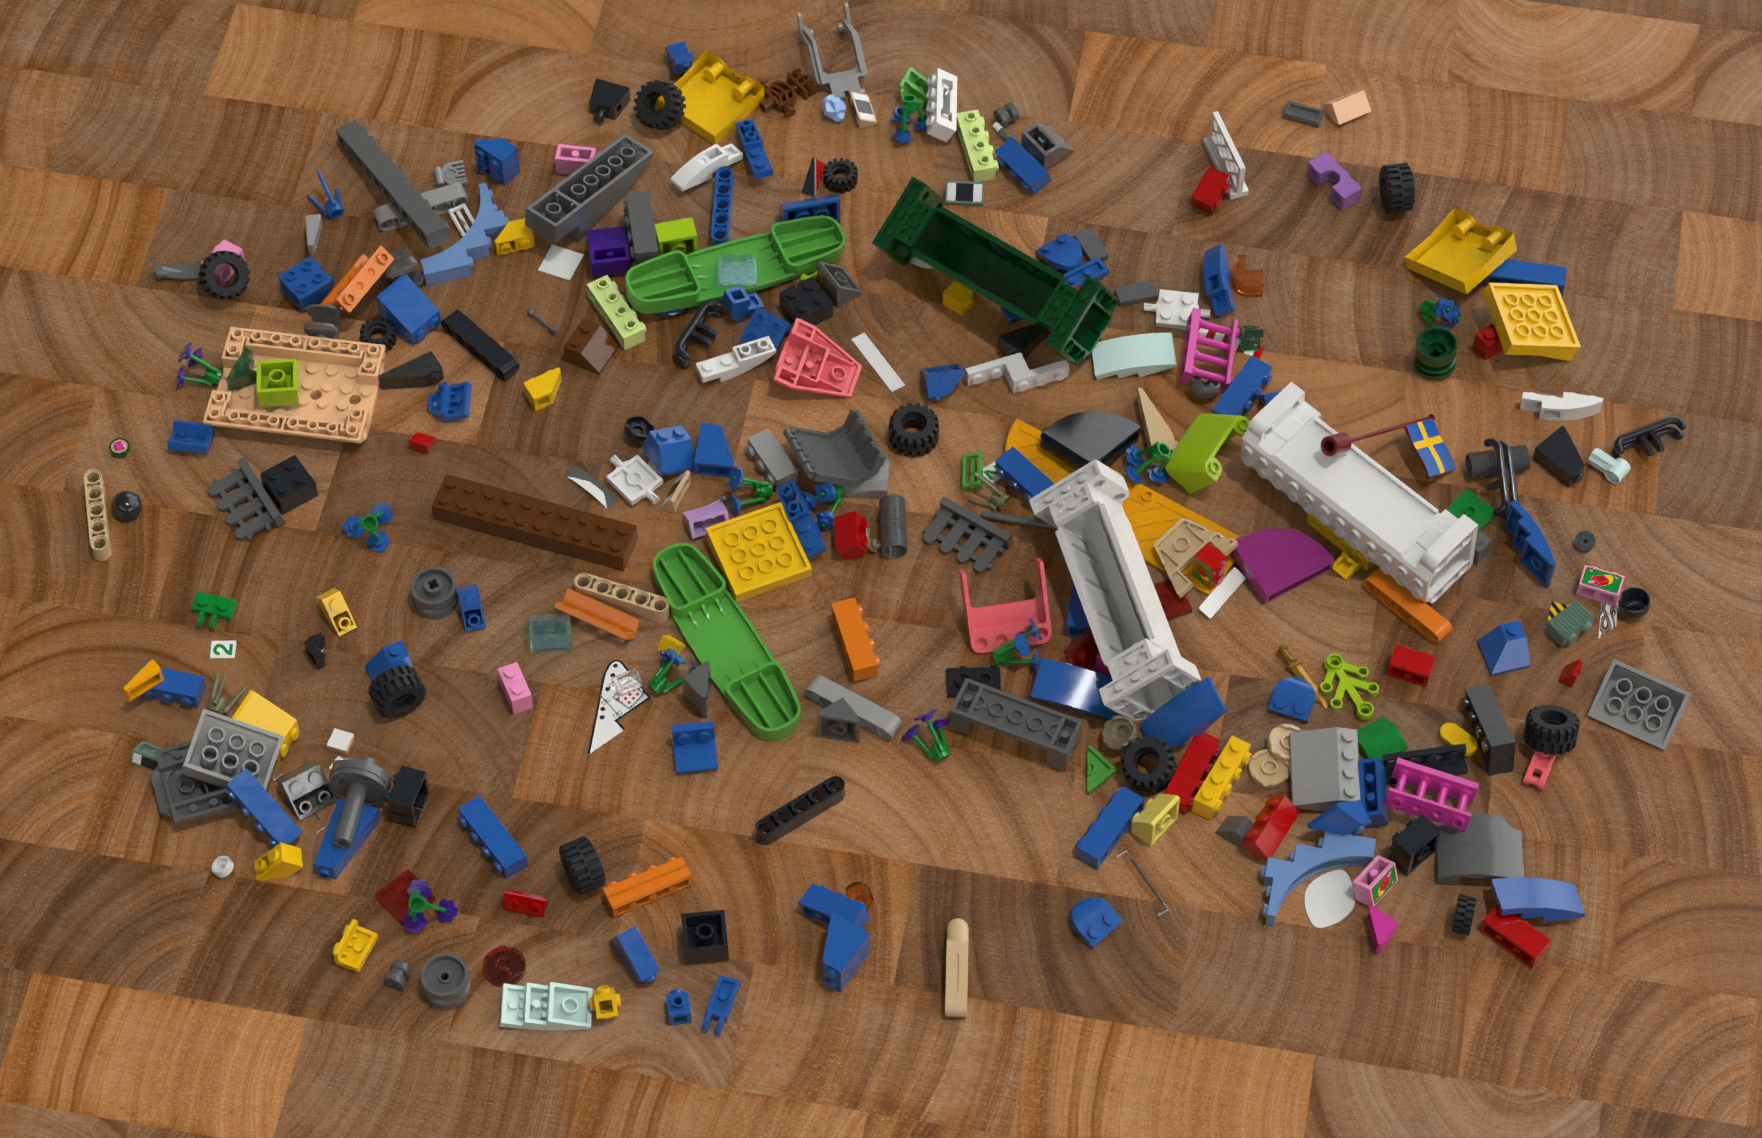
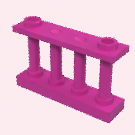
M1193 308L1187 319L1179 382L1186 384L1189 378L1193 376L1215 382L1218 381L1221 383L1220 393L1224 394L1234 379L1231 376L1235 342L1240 333V328H1237L1238 320L1234 319L1230 328L1204 321L1203 318H1200L1201 309ZM1203 328L1228 335L1227 343L1202 337L1198 334V329ZM1201 344L1226 351L1225 359L1200 353L1196 350V345ZM1199 360L1223 367V374L1219 375L1197 369L1193 365L1194 361Z
M1397 758L1391 778L1397 780L1395 789L1389 787L1384 805L1416 816L1423 814L1429 820L1466 831L1472 813L1465 812L1467 802L1473 804L1479 783ZM1405 783L1418 786L1416 795L1403 792ZM1426 789L1438 793L1436 802L1424 798ZM1446 796L1459 800L1457 809L1444 805Z

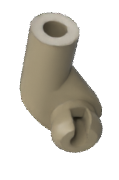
M867 527L865 529L868 539L866 549L870 552H877L881 547V541L871 539L870 528Z

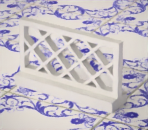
M1212 112L1210 137L1203 138L1205 149L1215 169L1230 175V183L1232 184L1228 192L1230 200L1247 196L1249 190L1244 182L1245 165L1219 112Z

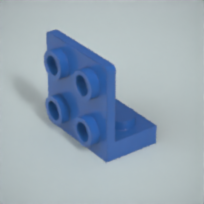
M756 306L739 341L744 344L769 336L777 352L786 332H790L793 325Z
M714 721L672 725L677 774L718 770Z

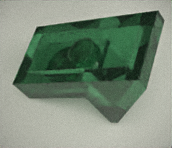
M1257 325L1238 326L1240 328V350L1259 351L1260 337H1263V329Z
M245 348L226 378L228 390L234 391L257 383V372L252 370L254 365L252 351Z

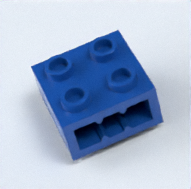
M311 257L306 258L278 275L280 288L302 312L309 305L323 300L332 290L334 284L332 276L329 273L326 274L318 261L315 262Z

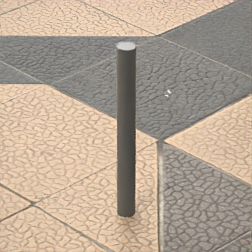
M982 510L981 514L983 519L1054 531L1058 530L1043 520Z

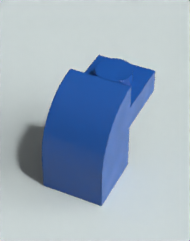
M685 41L668 45L665 48L668 62L675 75L687 72L690 69L694 57L692 53H688Z
M742 286L724 290L722 303L733 320L745 321L746 315L753 314L756 306L764 310V304L756 292L747 294Z

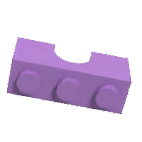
M1325 152L1308 162L1307 175L1318 186L1326 182L1335 184L1332 186L1330 199L1342 211L1360 201L1362 192L1360 184L1350 177L1349 173L1337 163L1334 157Z

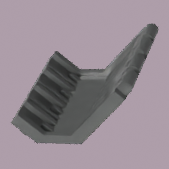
M851 409L844 424L829 433L790 427V429L787 428L783 431L807 477L813 478L814 481L853 487L878 474L886 458L858 410Z

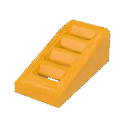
M153 659L123 688L128 702L164 681L162 670Z

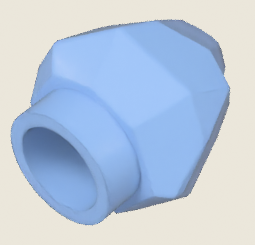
M833 94L825 97L821 101L824 115L835 122L843 121L846 111L844 102Z

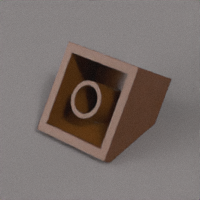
M583 318L564 345L565 361L600 375L618 349L619 344L600 325Z

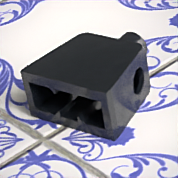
M596 78L590 98V112L594 114L593 120L597 123H603L605 118L617 119L631 100L630 88Z

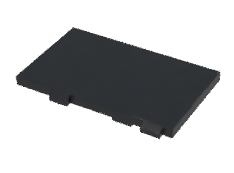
M997 665L966 668V666L946 668L947 698L957 697L966 678L1001 690L1000 667H997Z

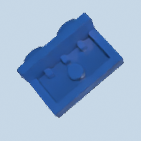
M174 420L173 433L167 442L168 449L191 451L197 454L207 453L213 443V426L197 422Z

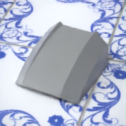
M885 458L878 474L853 487L842 485L845 491L844 495L846 497L881 499L888 495L890 458Z

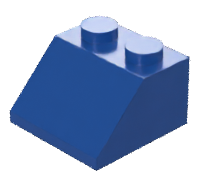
M682 425L649 431L642 449L661 476L694 470L692 439Z

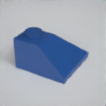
M959 363L921 368L926 396L931 398V400L943 399V396L949 395L965 374V369Z
M1519 620L1500 624L1477 640L1491 676L1531 666L1527 638Z
M401 640L382 647L365 667L371 681H373L383 671L394 666L409 665L413 667Z
M1360 800L1336 803L1306 825L1309 829L1358 835L1366 830L1365 826L1370 824L1371 820Z

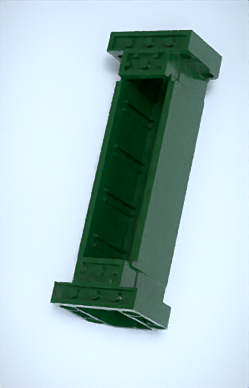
M912 177L872 244L889 258L903 266L908 265L912 258L916 257L1032 325L1037 326L1050 334L1045 343L1065 360L1076 366L1079 365L1093 351L1112 320L1113 311L1118 302L1117 297L1102 283L1088 275L1079 289L1072 287L1064 280V275L944 208L945 201L927 184Z

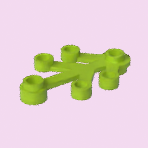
M1336 653L1330 654L1324 661L1327 674L1324 682L1320 685L1322 695L1328 696L1332 693V681L1335 674L1340 680L1335 696L1330 701V709L1334 712L1342 709V699L1346 690L1357 707V716L1361 720L1370 719L1373 716L1374 707L1370 702L1363 701L1355 688L1365 690L1369 696L1374 697L1379 692V685L1375 682L1368 683L1364 681L1369 675L1367 667H1358L1345 663L1341 655ZM1345 672L1356 674L1357 679L1348 677Z

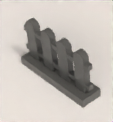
M243 457L237 461L240 468L237 470L233 468L230 470L231 474L219 481L217 479L213 480V485L208 488V493L213 498L222 496V499L217 502L218 509L221 512L230 510L231 513L226 517L228 525H240L235 531V536L240 541H244L247 538L250 541L254 539L252 535L262 529L267 528L268 530L272 528V523L275 522L278 528L286 523ZM248 479L249 482L244 484V481ZM237 485L240 486L239 489L235 490L229 495H226L225 492L229 491ZM257 493L258 497L254 499L252 496ZM246 499L249 500V502L245 505L241 506L238 509H235L236 505L240 504ZM266 508L268 511L263 513L261 510ZM254 514H258V517L245 524L243 522Z
M943 497L939 502L941 511L937 510L934 513L936 518L930 527L925 526L923 529L925 533L923 535L924 542L927 545H932L936 540L940 541L941 552L946 555L950 554L954 549L958 552L957 560L960 564H966L970 559L975 561L974 570L978 574L984 573L987 569L991 571L993 568L991 563L997 554H1003L1005 548L1009 549L1013 544L1012 534L950 499ZM948 524L953 526L946 537L940 535ZM964 534L969 535L970 537L963 547L958 545ZM981 543L985 544L987 547L980 556L975 555L974 553Z

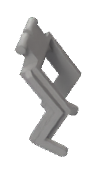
M843 3L845 17L841 18L840 23H837L838 32H843L851 42L857 65L852 70L827 74L822 71L813 29H807L806 26H803L801 12H796L799 36L808 48L816 84L820 87L828 86L831 94L839 97L841 100L845 99L844 92H848L849 98L850 92L866 94L865 88H860L858 79H863L868 71L859 34L851 24L848 3Z

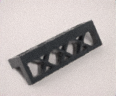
M1466 744L1383 754L1381 762L1385 767L1386 785L1397 784V780L1391 778L1397 758L1454 776L1466 775L1468 772L1465 761Z

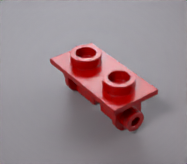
M514 889L504 891V910L545 917V907L548 906L549 899L545 898L544 895L530 894V896H526V893L514 891Z

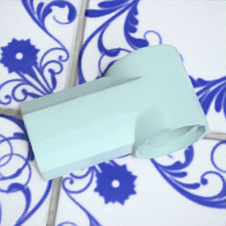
M1599 448L1593 450L1587 463L1603 472L1605 478L1612 484H1618L1631 470L1626 460L1622 458L1614 459Z

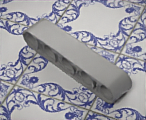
M453 183L421 193L423 199H427L431 208L437 210L439 215L447 213V210L469 203L468 196L461 183ZM390 203L379 206L374 210L373 214L382 231H389L408 225Z
M816 675L805 690V695L811 701L824 708L843 697L860 718V727L885 740H891L902 725V720L894 713L822 675Z

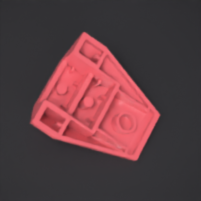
M796 318L783 344L772 378L774 382L789 389L851 398L862 365L816 326Z

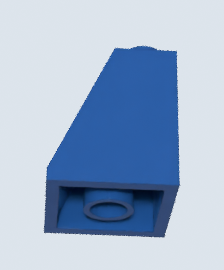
M406 274L399 277L376 297L379 316L382 317L383 321L385 318L389 322L391 321L395 327V332L413 346L418 341L423 340L431 330L436 329L441 323L439 309Z
M833 912L830 917L823 956V982L828 988L842 992L870 954V933Z

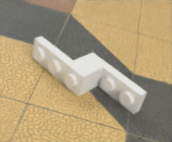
M1020 352L966 368L965 381L967 386L977 385L1005 375L1013 393L1023 392L1036 386H1043L1047 383L1067 378L1069 376V364L1067 360H1062L1029 370Z

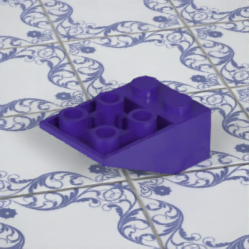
M625 226L587 230L592 277L627 274L631 264Z

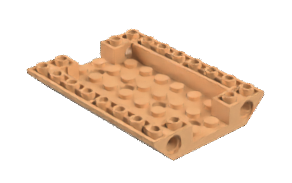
M230 327L221 358L224 372L220 378L217 391L212 390L203 425L362 443L367 439L380 390L378 375L384 373L386 347L381 344ZM297 359L300 371V405L259 407L257 397V361ZM236 386H243V387H244V388H242L241 390H238V391H237V390H234V388H235ZM314 395L321 396L318 400L312 399ZM355 399L360 400V402L355 405L350 403L352 400Z

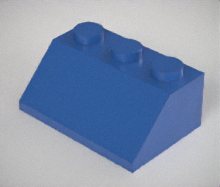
M836 194L779 204L781 222L824 215L832 217L839 224L841 223L840 196Z

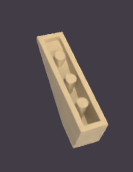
M1142 387L1138 388L1137 403L1147 446L1150 447L1158 441L1159 443H1165L1172 453L1178 441L1174 440L1172 431Z

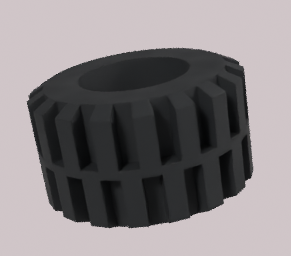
M654 80L653 82H647V86L642 85L640 87L641 91L636 93L638 95L637 99L634 98L636 103L634 111H637L635 115L642 124L654 129L669 130L670 127L674 128L676 123L681 122L680 117L685 114L683 108H686V104H683L685 96H681L683 92L677 89V86ZM660 96H663L665 106L663 111L657 115L655 103Z
M1407 163L1383 165L1380 170V197L1387 213L1411 211L1414 207L1415 183L1412 170Z
M217 251L209 254L199 267L198 277H200L199 283L203 286L202 289L209 296L221 300L234 299L240 296L247 289V283L250 282V270L247 268V262L235 252ZM223 263L229 264L235 272L233 283L227 287L219 286L214 280L215 268Z
M907 403V406H899V410L895 409L889 422V442L893 449L896 448V452L899 454L904 453L906 457L908 455H912V457H916V455L925 456V452L929 454L932 448L936 447L939 439V421L937 414H934L932 409L928 410V406H920V403L915 405ZM919 428L922 431L912 433L906 431V429Z
M409 665L394 666L383 671L371 682L368 691L379 714L388 719L399 718L414 711L421 705L427 694L426 688L416 670Z
M1555 705L1536 706L1527 713L1524 730L1525 743L1529 744L1530 748L1544 754L1557 755L1570 752L1576 747L1580 724L1579 718H1577L1575 713H1571L1570 710Z
M1144 735V739L1140 737L1135 738V743L1130 741L1128 743L1129 748H1124V756H1121V769L1129 783L1135 786L1137 790L1143 789L1147 793H1149V790L1158 792L1157 788L1159 787L1162 789L1166 788L1165 783H1170L1171 776L1175 773L1174 768H1177L1176 758L1165 741L1159 740L1156 736L1150 738L1149 735ZM1153 754L1160 757L1159 766L1153 772L1145 774L1138 771V763L1144 756Z
M582 836L559 847V855L564 871L573 889L579 895H584L605 885L606 877L602 863L589 839Z

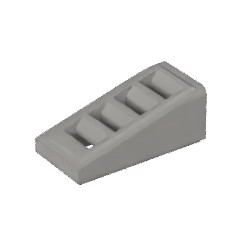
M320 214L306 215L305 217L308 254L311 258L315 255L323 227Z

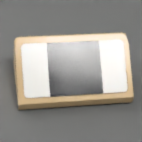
M850 92V102L859 128L878 125L869 96L867 94Z
M687 470L677 477L661 505V509L672 513L676 511L691 484L690 471Z

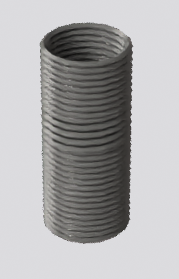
M1526 445L1512 446L1514 471L1529 470L1531 459L1528 447ZM1495 449L1466 454V470L1471 479L1484 477L1485 472L1497 469Z
M889 494L879 500L881 549L884 556L899 558L908 552L905 499L900 495Z

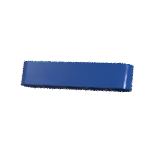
M726 166L720 167L716 171L711 227L712 246L729 242L734 181L733 170Z

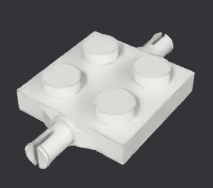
M1160 289L1159 299L1156 304L1144 303V311L1155 312L1156 327L1186 330L1187 319L1192 309H1199V293ZM1201 309L1200 317L1210 318L1211 310Z
M614 455V458L613 456L611 457L610 462L616 466V469L606 476L607 482L632 506L646 497L653 504L659 502L660 498L653 491L663 485V479L640 456L636 455L624 462L616 455Z

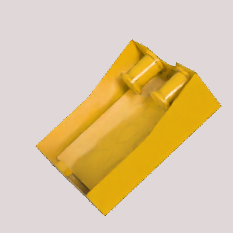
M706 50L674 84L678 87L677 89L683 92L681 96H685V101H683V104H686V108H683L685 114L680 117V123L713 145L718 144L735 128V122L743 121L759 106V102L764 100V86L749 76H742L728 67L723 59L709 50ZM660 96L658 98V109L663 111L665 101L663 96Z
M1454 208L1433 233L1406 255L1405 259L1407 269L1467 294L1515 253L1517 248L1514 232L1499 226H1485L1478 222L1471 214Z
M1488 283L1482 292L1505 355H1536L1571 361L1581 346L1557 285Z
M782 502L706 528V541L736 602L812 576V567L787 517Z

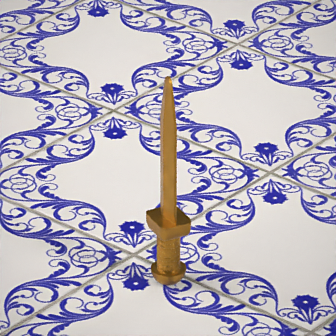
M1286 645L1279 646L1277 654L1281 655L1287 662L1288 672L1293 671L1296 677L1308 681L1314 688L1315 700L1321 706L1327 708L1328 706L1322 693L1301 667L1302 661L1299 658L1294 659Z

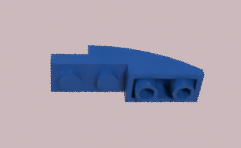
M749 119L735 122L739 142L750 174H753L754 179L773 176V169L763 148V141L754 120Z
M1219 244L1205 251L1203 261L1207 296L1211 298L1215 316L1218 318L1235 311L1229 284L1231 275L1224 245Z
M793 479L776 488L806 557L810 560L827 551L819 526L795 480Z

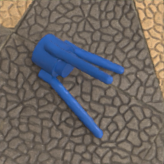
M317 171L319 180L329 200L326 201L325 208H323L311 195L307 197L324 214L325 218L337 219L342 216L345 210L341 202L338 188L335 189L337 200L333 199L321 172Z

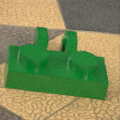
M197 592L191 606L192 613L199 614L196 621L199 627L204 625L207 616L211 617L209 629L214 630L219 619L231 621L238 604L237 600Z

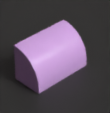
M722 502L683 512L692 539L706 535L707 527L729 520L727 508Z

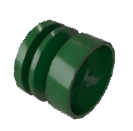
M1438 327L1425 329L1416 338L1414 366L1422 377L1429 380H1442L1452 375L1456 366L1457 339L1455 335L1449 330Z

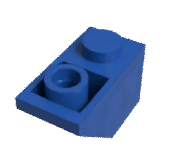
M477 584L456 587L465 631L486 628Z

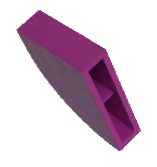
M1280 528L1261 530L1244 538L1238 537L1235 540L1238 541L1239 545L1230 553L1263 604L1332 570L1335 563L1332 555L1313 538L1297 531Z

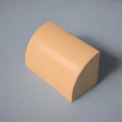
M1364 90L1353 91L1324 104L1329 117L1337 125L1371 112Z

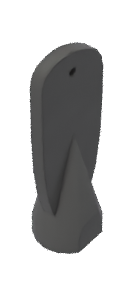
M200 264L155 265V278L200 279L198 277Z

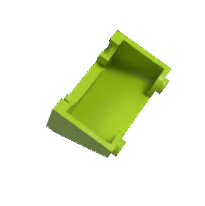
M1212 413L1198 415L1170 454L1171 459L1165 465L1166 471L1190 494L1215 483L1222 473V466L1214 456L1222 444L1228 443L1230 438L1236 435L1243 436L1248 429L1250 421L1240 415Z

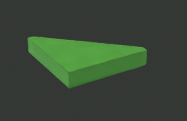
M1091 745L1087 749L1088 795L1092 794L1117 773V769Z

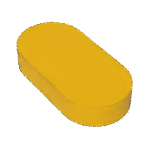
M1445 723L1442 725L1439 736L1448 746L1466 744L1465 757L1476 753L1478 743L1473 736L1455 723Z

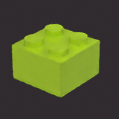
M693 217L654 224L659 256L675 250L682 251L685 254L698 251L697 233Z
M297 359L257 361V397L259 407L300 405V371Z

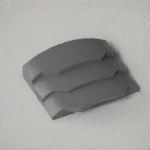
M191 741L154 751L158 765L150 777L162 815L174 818L175 824L215 814L221 816L239 810L236 800L233 802L225 793L227 791L226 788L180 773Z
M1472 813L1466 831L1447 825L1437 826L1441 830L1436 849L1438 885L1458 886L1460 877L1479 879L1524 877L1522 831L1512 828L1502 816Z

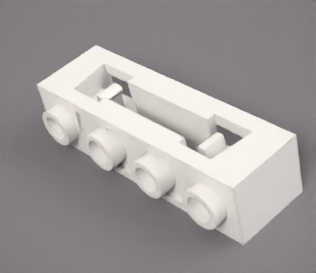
M938 68L927 79V134L947 142L956 132L957 76Z

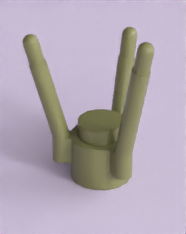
M974 472L973 475L993 491L989 497L991 503L971 497L968 498V501L989 507L994 511L997 508L1003 510L1008 504L1010 496L998 489L985 476L982 477L977 472Z
M216 673L206 710L221 715H228L232 706L247 690V686H244L230 703L226 705V700L220 696L227 674L223 675L217 690L220 674Z

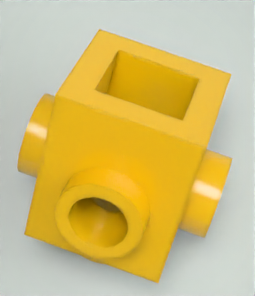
M600 986L597 987V990H592L593 998H589L590 1009L595 1011L597 1019H609L619 1016L617 1007H621V999L619 993L615 994L614 987Z

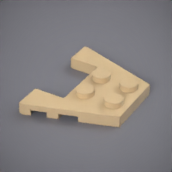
M1183 517L1153 545L1178 596L1181 598L1194 586L1181 571L1194 561V556L1208 542L1225 556H1228L1239 545L1238 541L1233 538H1227L1217 531H1211L1205 526Z

